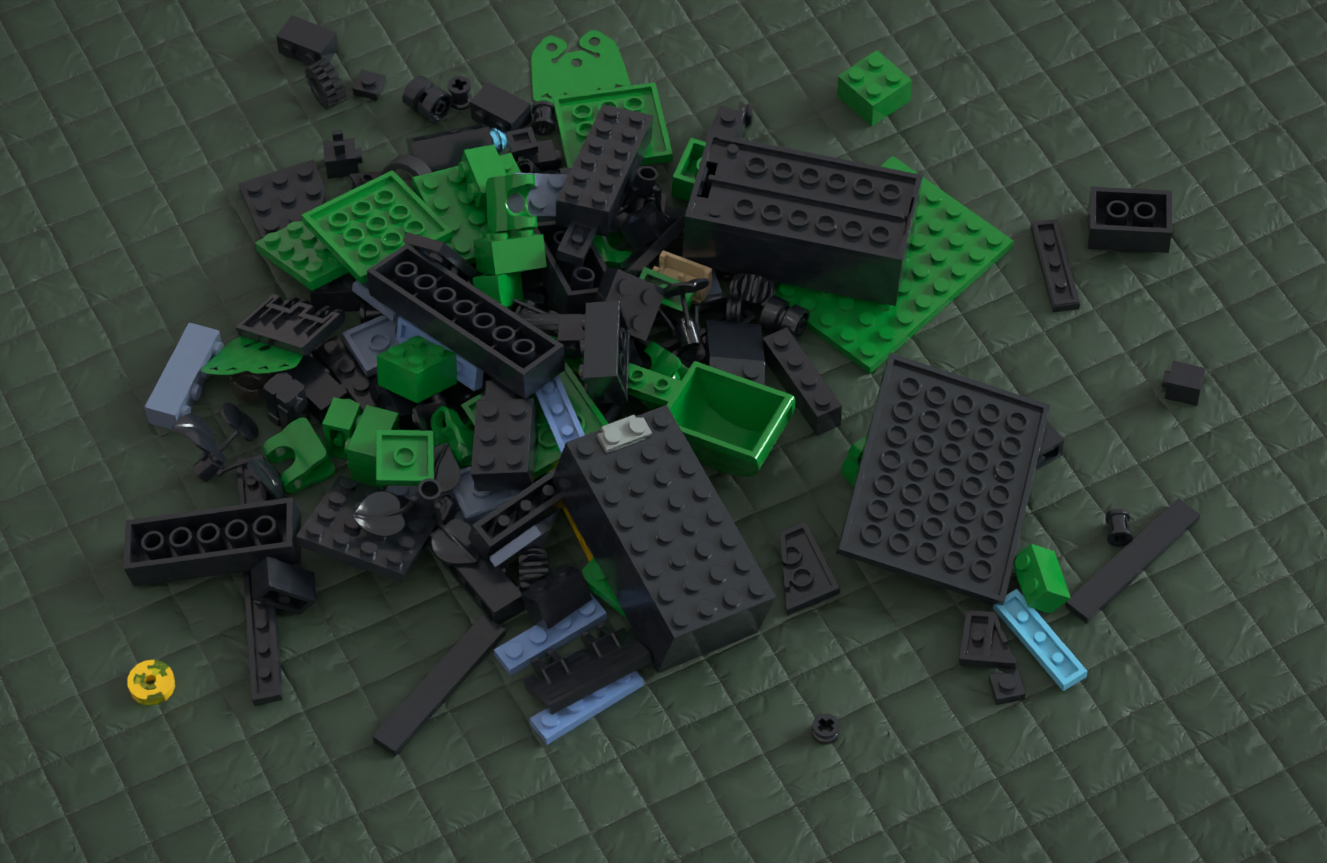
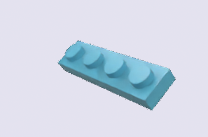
M1018 589L1006 595L1002 606L993 604L994 611L1062 691L1087 677V670L1036 610L1027 607L1025 598Z

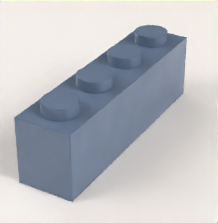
M188 323L145 405L149 424L172 429L174 423L181 416L191 414V407L194 401L199 400L205 380H208L212 375L202 372L201 369L224 348L219 330Z

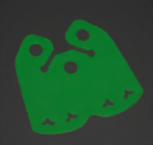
M590 30L580 38L579 45L593 53H599L600 57L595 58L587 52L575 51L566 53L557 63H552V59H556L567 49V44L564 40L555 36L545 37L532 52L533 100H545L553 103L552 96L564 95V93L574 94L595 91L598 88L601 90L615 88L616 84L623 87L631 86L622 56L615 41L599 31ZM591 38H598L600 43L597 46H592L589 44V40ZM554 43L557 45V50L548 51L546 46ZM573 59H580L582 65L574 67L571 65V61ZM548 94V95H549L550 97H552V98H551V99H550V98H547V97H543V98H542L541 96H544V95Z
M240 336L229 342L201 371L213 375H232L243 371L255 374L279 372L296 367L304 355L262 342L244 347L258 341ZM263 346H271V348L268 350H259Z

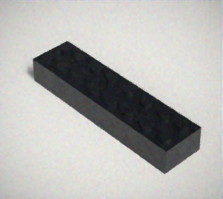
M405 244L367 270L370 296L524 399L565 371L563 344L410 244Z

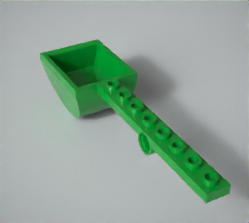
M565 358L566 363L582 384L584 381L580 380L579 365L584 364V358ZM696 361L693 362L682 381L629 363L628 394L661 406L667 405L699 462L727 474L742 477L756 475L794 413L796 402L791 394Z

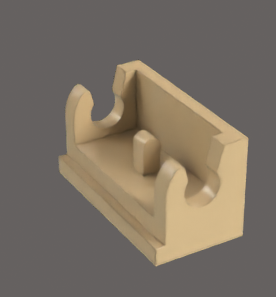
M662 251L659 256V267H653L654 271L681 282L707 278L709 285L696 292L692 304L699 305L705 300L712 288V268L669 252Z

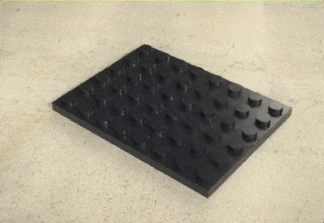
M890 353L884 368L836 554L1002 606L1006 598L1050 405Z

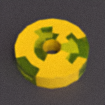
M146 660L137 664L130 671L127 678L128 689L132 698L139 704L147 706L158 705L166 701L175 689V678L170 666L158 660ZM149 681H156L154 684H147Z

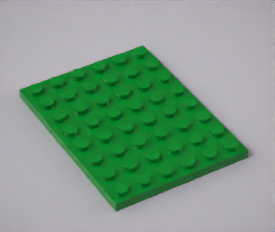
M894 156L890 157L880 166L918 174ZM923 177L915 229L896 306L774 282L776 285L775 295L789 301L790 307L797 304L808 309L810 317L808 321L806 320V328L870 374L887 359L890 353L898 350L1012 249L1014 240Z

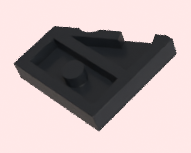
M966 611L959 655L960 665L1016 670V659L1008 646V640L1001 629L996 612Z

